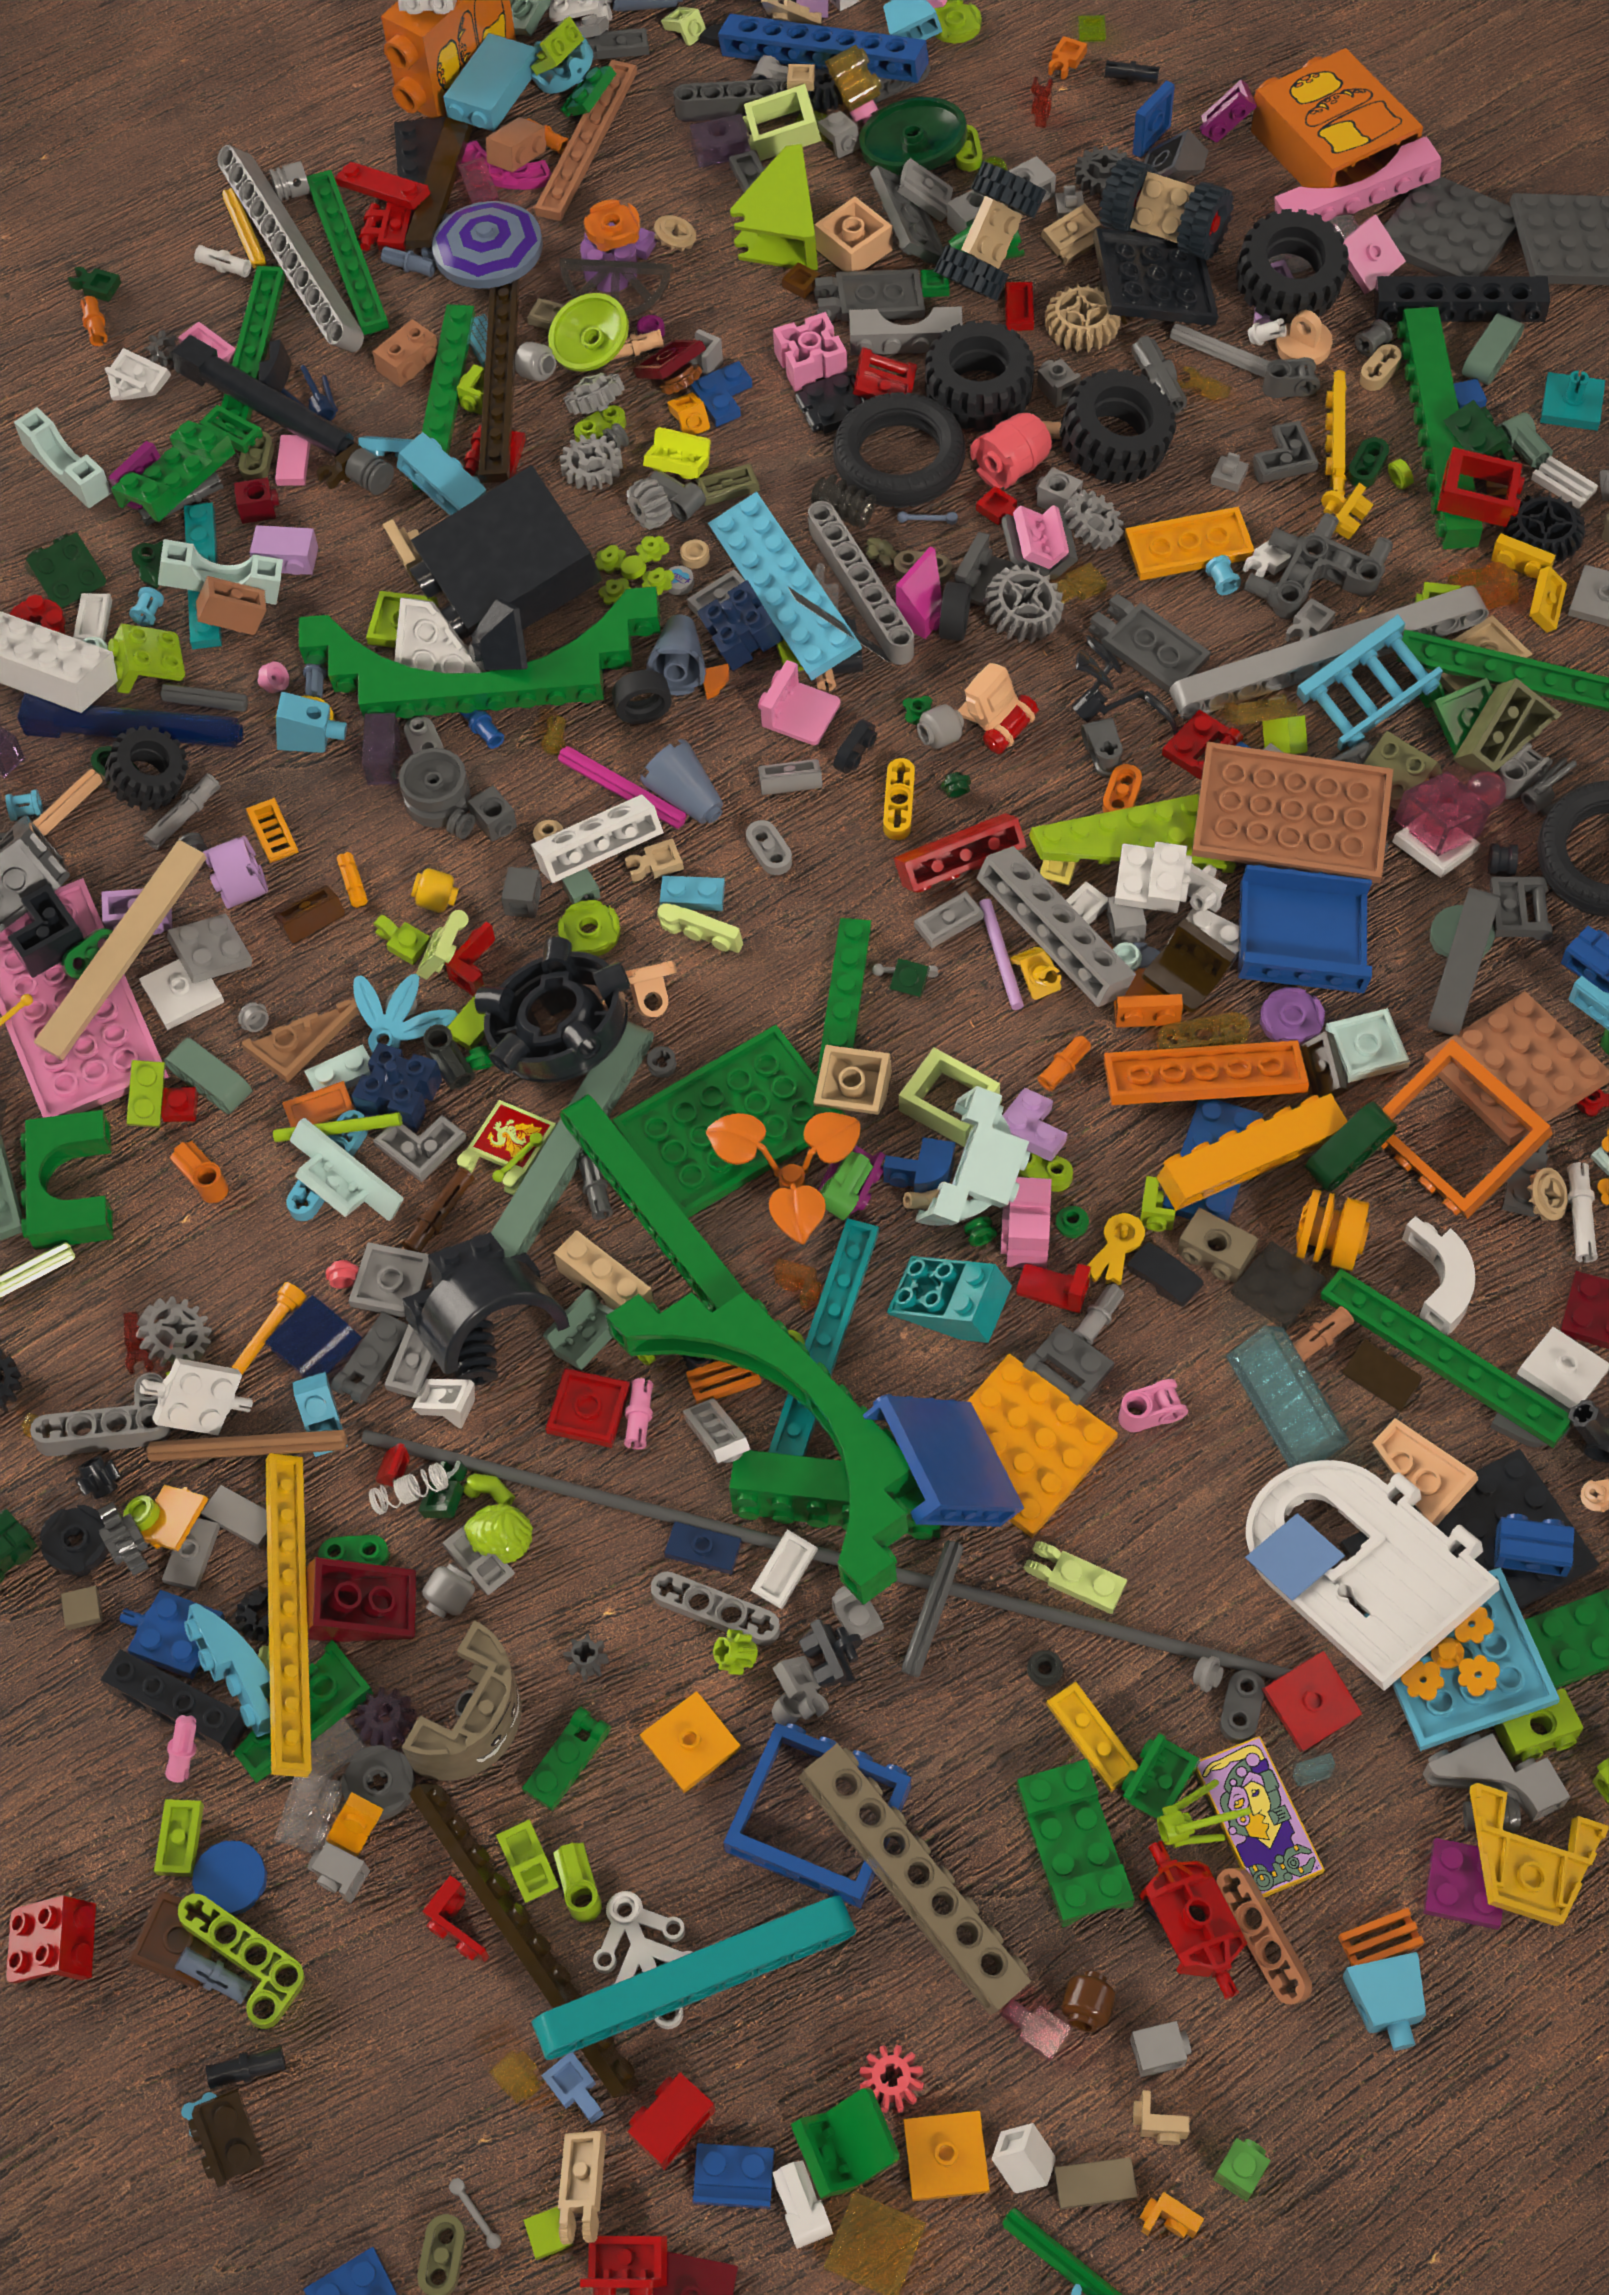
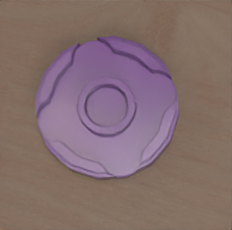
M1285 987L1272 992L1263 1003L1260 1011V1025L1268 1038L1273 1042L1298 1040L1300 1047L1302 1044L1318 1036L1325 1022V1010L1320 1000L1298 987Z

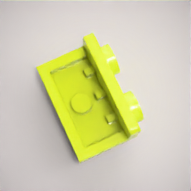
M657 427L654 435V445L645 453L643 466L650 467L657 472L676 473L685 479H698L709 465L711 440Z

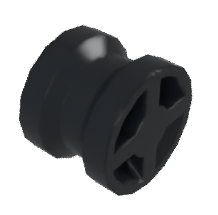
M1491 843L1488 853V874L1495 875L1498 872H1505L1507 875L1514 876L1518 865V845L1510 844L1508 847H1502L1498 843Z

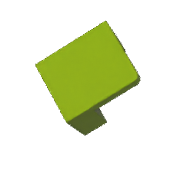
M1305 715L1262 720L1264 748L1271 743L1282 752L1288 754H1299L1308 751Z

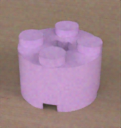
M246 836L235 838L203 851L207 857V865L214 870V873L210 874L211 882L216 892L221 891V897L227 909L268 893L265 875L261 865L257 864L254 857L256 856L255 851Z

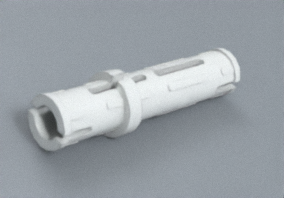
M1581 1162L1567 1167L1570 1186L1568 1203L1571 1204L1575 1259L1578 1262H1582V1256H1584V1263H1588L1598 1259L1592 1210L1595 1194L1590 1188L1589 1165L1583 1163V1169H1581Z

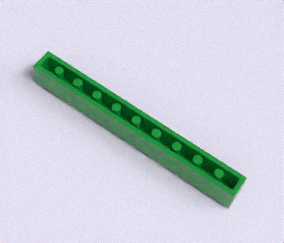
M1438 307L1404 309L1402 321L1397 323V337L1403 341L1401 344L1402 360L1407 362L1405 378L1407 382L1410 381L1411 383L1409 399L1410 403H1415L1413 418L1414 424L1419 425L1418 445L1423 447L1424 450L1422 466L1424 470H1428L1426 486L1427 491L1432 492L1433 496L1431 498V513L1437 517L1435 523L1436 537H1441L1443 549L1478 547L1483 530L1482 521L1437 510L1445 466L1452 448L1463 449L1444 423V420L1458 411L1459 407ZM1460 474L1457 488L1476 492L1473 477Z

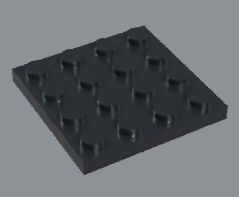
M1104 228L1095 229L1093 240L1108 314L1198 325H1216L1219 316L1205 259L1181 252L1178 249V243L1151 234Z

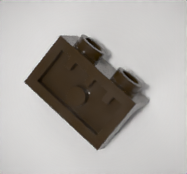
M239 2088L194 2106L192 2111L193 2119L188 2120L189 2129L194 2142L201 2141L206 2155L201 2157L202 2165L207 2178H214L217 2187L226 2185L227 2179L264 2165L265 2161Z

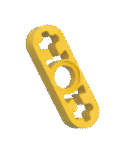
M905 758L895 759L887 767L883 830L885 835L892 840H903L911 832L915 767L911 761ZM899 771H904L903 784L898 783ZM902 794L908 800L905 803L896 804L891 801V798L894 795ZM895 815H901L900 828L894 827Z

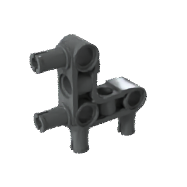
M1325 513L1322 516L1315 531L1308 536L1304 535V537L1300 536L1299 538L1275 527L1268 545L1291 554L1292 559L1280 582L1273 583L1251 573L1245 584L1244 591L1267 600V604L1273 607L1275 614L1284 619H1291L1300 611L1307 600L1313 580L1318 578H1325L1341 585L1343 590L1358 596L1369 597L1376 592L1385 573L1384 563L1393 547V543L1387 538L1379 537L1368 556L1331 540V537L1339 520L1336 516Z

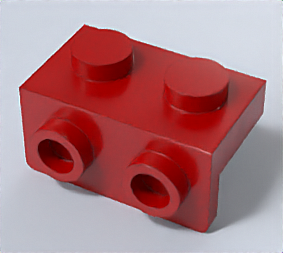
M597 2235L596 2241L589 2243L588 2278L580 2279V2287H593V2295H616V2288H629V2295H653V2288L667 2286V2236Z

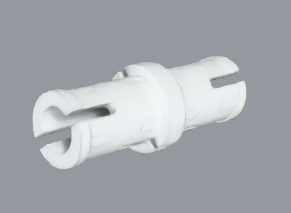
M199 245L196 248L194 259L197 263L215 267L221 273L227 271L245 278L250 274L251 261L232 256L226 250L217 251L203 245Z

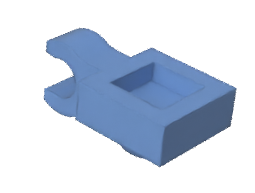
M573 2052L564 2056L541 2075L565 2109L576 2102L591 2124L604 2115L599 2105L588 2092L596 2083Z

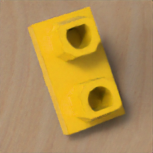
M1360 482L1346 499L1344 497L1345 493L1341 489L1327 491L1321 499L1322 505L1325 508L1324 513H1334V516L1339 520L1335 531L1348 540L1361 525L1348 514L1351 512L1362 521L1374 505L1362 495L1366 487Z

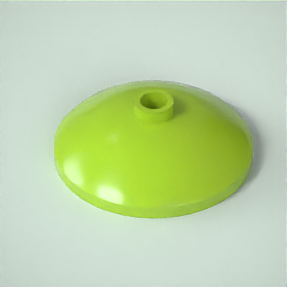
M589 293L574 298L560 309L550 326L548 343L552 349V354L560 365L572 371L585 372L604 366L620 352L625 344L629 330L627 314L615 298L606 294Z

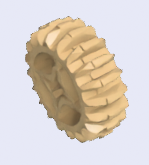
M1089 283L1086 287H1080L1076 284L1073 289L1066 286L1064 292L1057 291L1055 297L1050 298V302L1045 310V327L1050 335V339H1055L1057 346L1064 344L1066 350L1075 348L1077 353L1080 349H1085L1088 353L1091 348L1100 350L1102 344L1109 346L1111 339H1115L1121 323L1120 316L1108 314L1104 292H1101L1100 286L1093 289L1090 288Z

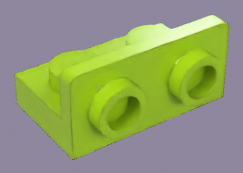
M570 16L565 18L540 43L542 50L537 53L538 59L530 66L536 76L557 67L584 40V37Z

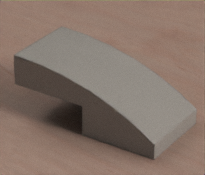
M464 1525L445 1540L442 1545L459 1566L473 1577L474 1583L489 1596L512 1577L515 1572L507 1563L501 1562L494 1554L487 1553V1556H484L479 1552H474L464 1531Z

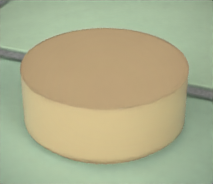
M698 539L685 542L680 548L681 562L691 569L704 567L710 559L708 545Z

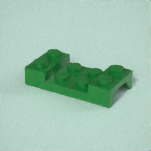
M189 420L186 421L169 436L173 446L165 451L157 461L146 468L141 475L130 471L111 488L118 506L124 508L130 501L142 505L155 521L160 522L235 454L229 435Z
M1084 1759L1017 1779L1016 1788L1062 1928L1073 1924L1087 1915L1111 1908L1127 1909L1133 1907L1135 1899L1124 1866L1120 1864L1098 1799L1099 1792L1088 1760Z

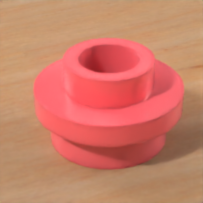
M339 1260L326 1269V1279L330 1281V1285L334 1288H349L354 1285L359 1268L350 1261Z

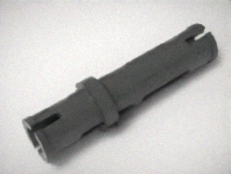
M214 472L166 516L194 502L199 504L202 502V498L220 489H224L217 473ZM144 508L138 510L146 527L156 522Z

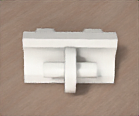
M1191 864L1190 874H1183V882L1189 883L1187 895L1191 897L1190 904L1197 911L1210 909L1217 912L1222 905L1221 898L1227 885L1214 878L1217 869L1212 865H1207L1201 870Z

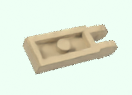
M602 2130L565 2134L558 2209L560 2211L559 2238L563 2245L573 2243L576 2232L574 2214L583 2213V2240L586 2243H591L597 2239L599 2229L597 2212H600L606 2135Z

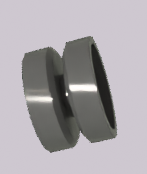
M430 748L420 750L403 763L399 773L400 788L404 797L406 811L415 822L426 827H445L450 815L457 808H462L466 813L468 812V800L471 799V792L465 765L458 755L447 749Z

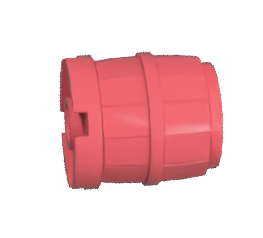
M1019 413L1000 422L989 433H985L975 439L971 445L970 456L972 461L977 459L980 467L976 471L986 484L992 488L996 486L999 489L1002 487L1007 489L1015 484L1018 478L1032 472L1037 465L1048 457L1052 447V440L1046 425L1040 418L1031 413Z

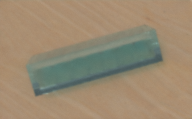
M1265 1325L1226 1356L1289 1468L1307 1462L1325 1460L1350 1442L1283 1327Z

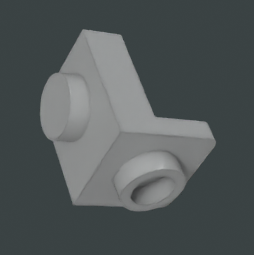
M841 111L832 113L827 118L818 122L819 131L833 143L835 156L839 159L860 149L857 124Z

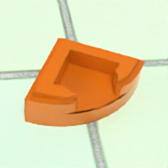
M728 663L706 668V675L702 685L707 700L717 696L729 681Z

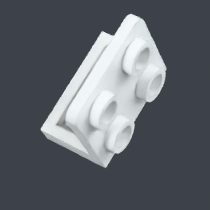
M552 0L550 2L549 18L552 22H558L569 16L576 18L596 14L597 17L607 16L609 23L612 20L610 3L614 0Z

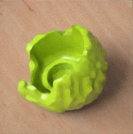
M503 1503L489 1505L477 1511L476 1515L471 1517L464 1527L467 1539L474 1552H479L484 1556H487V1553L494 1554L504 1564L516 1562L517 1559L527 1552L532 1542L533 1527L530 1519L520 1509Z

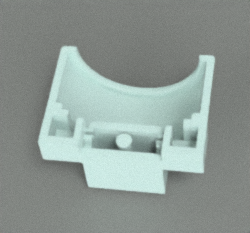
M976 1086L957 1099L953 1111L962 1115L961 1121L974 1126L967 1139L953 1183L950 1184L944 1181L939 1184L937 1190H940L938 1197L932 1199L928 1211L918 1210L915 1222L937 1226L954 1225L981 1213L991 1205L1001 1208L1008 1205V1202L1015 1200L1020 1185L1016 1182L1019 1170L1024 1171L1030 1158V1152L1027 1151L1029 1141L1012 1135L1002 1115L1004 1106L999 1105L1002 1095ZM968 1195L973 1197L970 1201L966 1200Z

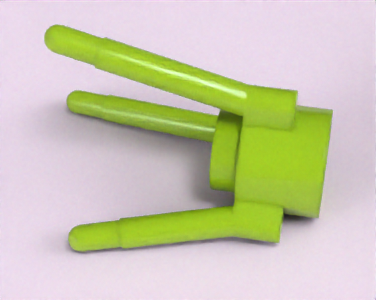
M1214 1779L1177 1803L1162 1808L1164 1815L1157 1818L1158 1831L1166 1846L1172 1845L1173 1848L1187 1844L1224 1841L1226 1839L1224 1834L1189 1835L1194 1834L1195 1829L1251 1814V1809L1247 1807L1196 1821L1192 1820L1188 1812L1182 1813L1180 1810L1219 1785V1781Z

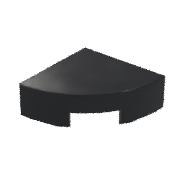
M724 23L715 24L705 29L700 34V43L721 48L718 33Z

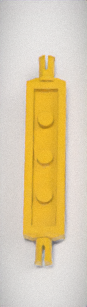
M1337 370L1333 375L1332 391H1327L1325 408L1330 409V413L1326 414L1325 430L1330 431V435H1326L1325 453H1330V457H1326L1325 475H1330V487H1333V491L1341 489L1345 493V392L1347 386L1345 371Z

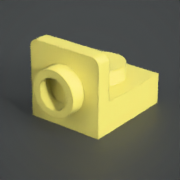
M1043 860L1040 874L1048 881L1070 886L1077 862Z

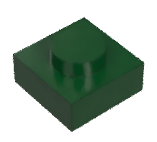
M898 958L889 989L922 998L930 967Z

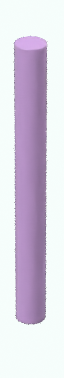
M983 899L979 902V905L984 912V922L1011 1008L1019 1010L1024 1004L991 899Z

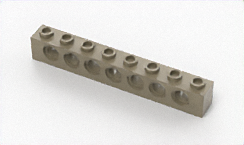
M836 1743L803 1770L798 1779L991 2016L1031 1982L1026 1975L1028 1973L1026 1965L1016 1955L1011 1956L1002 1945L1004 1943L1002 1936L992 1925H985L977 1915L979 1909L974 1901L967 1895L962 1896L954 1887L955 1880L951 1873L944 1866L940 1865L938 1867L929 1856L931 1851L921 1837L917 1835L914 1837L905 1826L907 1821L903 1814L894 1806L890 1808L881 1797L883 1792L876 1781L871 1777L866 1779L857 1768L859 1762L854 1754L847 1748L842 1749ZM844 1779L848 1781L852 1786V1795L845 1796L840 1794L836 1789V1780ZM867 1808L872 1810L876 1816V1824H865L860 1818V1809ZM885 1838H893L899 1843L900 1853L898 1855H892L885 1850L883 1844ZM916 1867L920 1869L924 1875V1883L917 1885L911 1882L908 1877V1868ZM933 1897H941L947 1902L948 1913L946 1915L938 1914L933 1909ZM958 1927H966L970 1930L973 1937L971 1945H965L958 1940L956 1934ZM987 1956L995 1961L997 1965L995 1975H989L983 1971L981 1966L982 1957Z

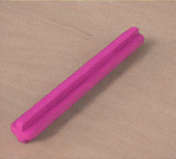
M569 746L560 750L559 762L627 801L642 794L654 805L660 820L676 829L684 825L687 815L683 811Z

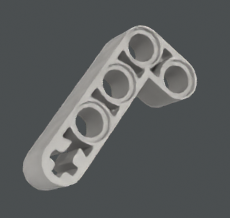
M150 1372L138 1377L134 1385L135 1405L39 1416L33 1421L30 1428L37 1450L45 1456H60L145 1447L151 1441H166L170 1436L171 1427L159 1425L155 1428L146 1427L149 1422L153 1421L152 1417L158 1404V1396L146 1397L144 1396L145 1394L140 1393V1385H143L142 1381L144 1379L160 1383L164 1379L160 1375ZM116 1425H126V1427L119 1432L111 1431L112 1428ZM83 1428L91 1429L86 1435H76Z

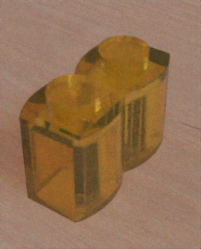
M855 44L825 62L849 112L881 95L879 91L882 88L880 80L875 73L871 74L866 64L869 63V59L863 48L859 49Z

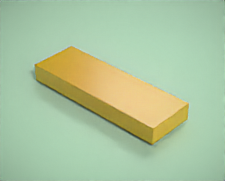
M1074 1682L1047 1700V1707L1110 1792L1124 1783L1131 1770L1137 1772L1138 1764L1077 1682Z

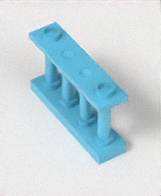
M1398 614L1298 685L1297 696L1303 704L1310 699L1313 701L1317 700L1342 732L1343 736L1339 738L1337 744L1340 751L1347 746L1351 749L1365 739L1364 734L1422 692L1428 695L1440 685L1439 680L1443 672L1440 666L1428 674L1402 641L1405 622ZM1385 645L1388 648H1393L1418 680V682L1405 691L1400 688L1377 658V651ZM1360 663L1363 666L1367 665L1393 698V700L1380 709L1375 706L1352 676V669ZM1335 681L1345 686L1368 716V718L1355 727L1351 725L1327 694V687Z

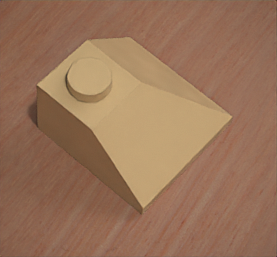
M825 1045L813 1103L814 1106L879 1115L887 1098L892 1073L890 1053Z

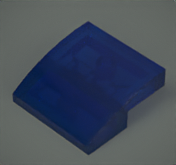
M311 1295L264 1343L287 1366L291 1365L303 1378H308L326 1372L327 1375L362 1340V1337L329 1307Z

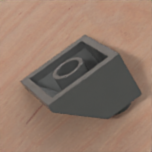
M1187 129L1148 150L1144 163L1153 166V171H1156L1157 175L1182 181L1202 172L1209 151Z

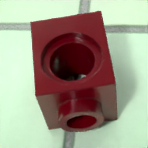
M268 477L234 483L236 505L242 524L276 518L275 506H280L277 489H271Z

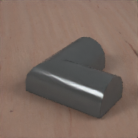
M1300 420L1272 426V436L1278 448L1255 453L1253 456V469L1259 484L1311 473L1317 470L1319 464Z

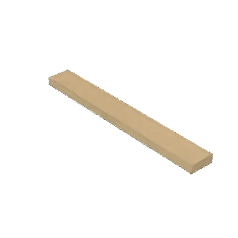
M181 840L177 841L34 1040L37 1047L63 1061L205 862L207 857L203 852Z

